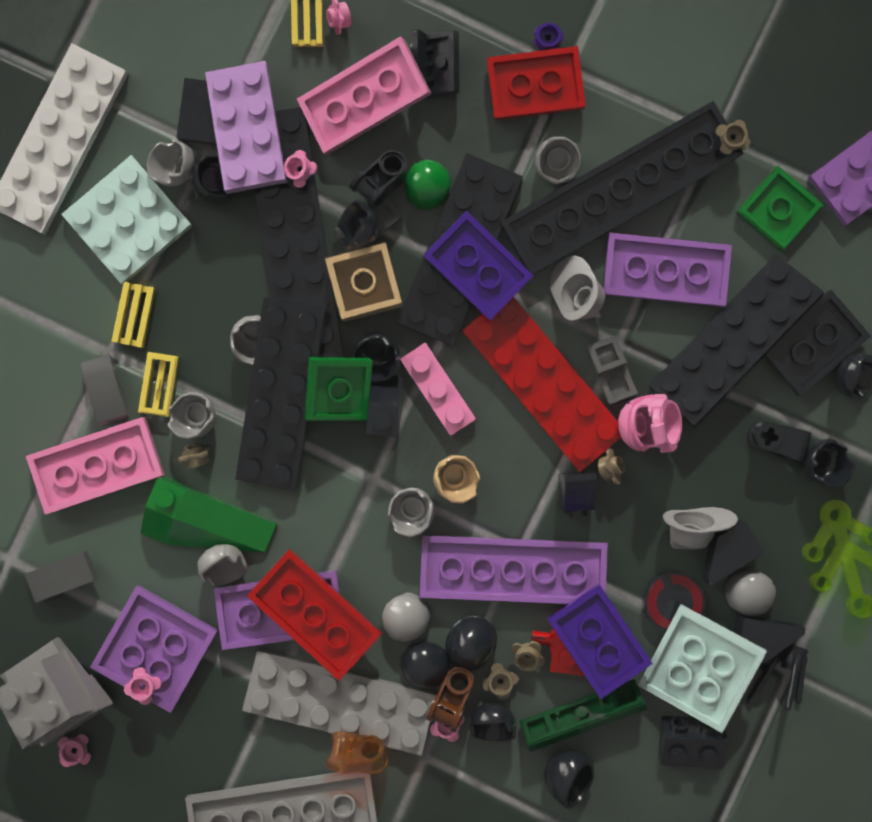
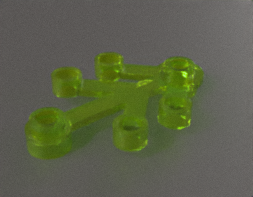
M830 500L820 510V520L822 522L820 530L813 542L803 547L802 554L806 560L818 562L823 558V548L832 534H834L836 545L822 570L812 575L810 584L817 591H828L832 585L831 579L842 563L850 593L847 599V609L856 617L867 618L872 615V597L863 593L854 559L868 566L872 572V554L850 542L846 529L861 536L864 544L872 546V543L868 540L872 527H867L852 518L851 510L845 502ZM834 509L839 512V517L835 521L830 517V513ZM812 547H816L818 551L814 558L809 556V550ZM824 577L825 585L819 588L817 586V579ZM857 599H861L863 605L860 609L856 610L854 603Z

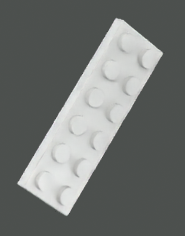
M71 43L0 180L1 213L46 235L128 76L126 70Z

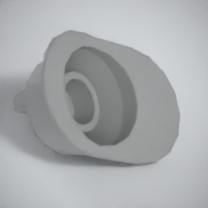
M576 255L568 256L561 260L551 275L550 289L563 317L570 321L592 317L600 318L602 316L600 310L606 297L605 290L597 281L589 264L583 258Z
M717 507L670 510L663 515V520L670 526V544L674 549L693 550L705 548L713 539L715 532L730 529L738 522L737 515L732 511Z

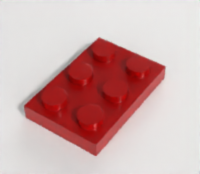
M578 46L487 57L486 59L494 121L584 110L586 107Z

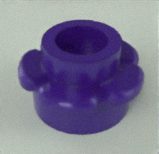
M544 23L539 25L534 31V44L539 50L558 49V45H561L563 42V33L554 23ZM549 35L551 39L546 40L545 37Z

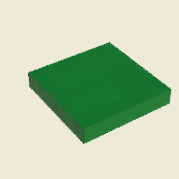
M777 165L736 211V214L775 248L783 252L824 205Z
M309 357L305 419L307 421H367L373 360L370 358Z

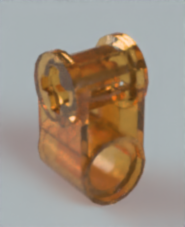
M334 732L331 734L330 741L333 743L331 754L325 763L328 769L341 773L379 774L387 767L388 756L382 740L377 736L358 735L347 732ZM370 752H379L374 758H366Z

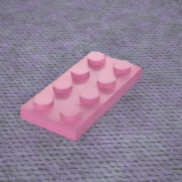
M400 36L297 98V101L322 152L328 155L432 93L405 39Z
M141 417L26 456L45 515L165 475L146 417Z

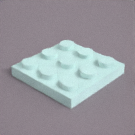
M132 155L61 214L122 285L124 282L132 279L193 226L156 182L148 176V173Z
M680 604L651 659L653 664L647 667L638 686L723 733L767 650Z

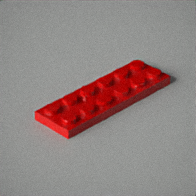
M514 297L491 321L481 314L462 330L464 335L578 472H581L621 438L618 421Z

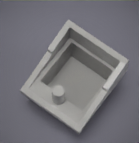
M59 637L0 675L6 683L0 687V708L22 749L36 744H40L43 747L57 741L113 704L110 697L93 675H88Z

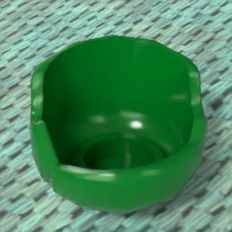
M429 159L420 160L418 163H415L409 169L404 182V192L408 202L417 209L428 211L440 207L448 196L451 187L448 170L439 162Z

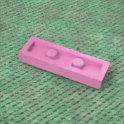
M426 342L400 359L450 436L476 419Z

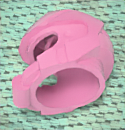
M665 394L638 397L631 400L620 411L618 420L619 433L622 440L631 449L636 451L641 450L644 452L650 447H657L661 453L673 452L677 449V443L682 433L680 409L673 400H668Z

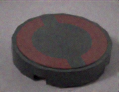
M674 570L662 572L652 578L642 600L644 612L650 622L662 631H667L680 604L702 616L706 604L704 591L699 583L688 574Z

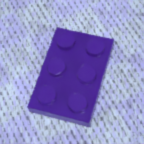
M468 211L423 255L489 321L534 276Z
M597 584L547 618L600 699L653 664L600 584Z

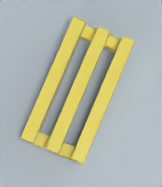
M291 0L293 47H323L322 0H315L316 39H311L310 0H303L304 40H299L298 0Z
M129 282L123 283L112 342L144 348L156 288ZM131 290H134L125 338H122ZM144 292L146 293L138 336L137 340H132L141 294Z
M152 352L147 353L138 409L139 413L170 417L169 407L173 404L180 357ZM155 359L160 362L152 408H147ZM167 361H169L170 369L163 410H160Z

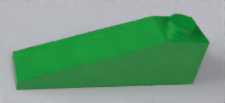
M158 477L145 506L140 533L167 545L211 548L215 545L229 544L237 547L240 551L265 553L277 523L168 477Z

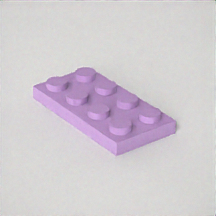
M266 61L205 72L224 191L229 194L287 183Z

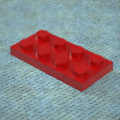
M291 548L247 595L251 601L338 681L382 634L379 629Z

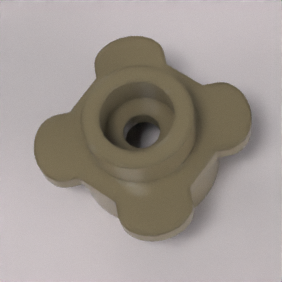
M736 120L727 126L721 124L716 128L715 133L720 137L722 144L720 150L723 154L729 155L733 150L737 149L746 150L750 146L751 142L748 138L746 124L742 120ZM735 135L736 139L732 140L730 136Z
M201 443L191 444L184 447V451L178 457L179 462H184L186 468L199 467L209 462L208 451L211 448L210 446H202Z
M613 449L606 450L607 456L599 459L598 469L605 481L613 480L615 485L621 484V475L625 472V464L620 456H615Z
M531 641L530 643H514L512 645L511 652L515 654V665L520 670L534 671L544 665L545 658L541 656L540 643Z
M495 663L491 666V673L488 678L483 680L482 686L484 690L492 691L498 695L499 699L505 700L509 698L510 691L513 685L518 683L519 678L516 672H509L503 668L501 663ZM498 679H503V683L499 684L497 682Z

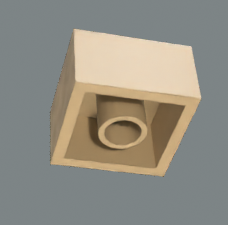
M386 242L325 259L343 322L403 307Z

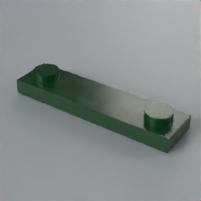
M635 679L625 682L602 699L599 698L597 693L520 720L519 722L528 748L532 752L647 710L638 685Z

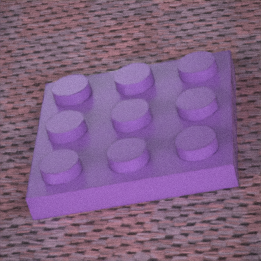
M137 585L90 668L123 687L134 677L133 671L139 667L144 668L147 674L161 679V687L154 691L152 703L171 713L219 630L142 586ZM141 683L140 688L145 689V684Z

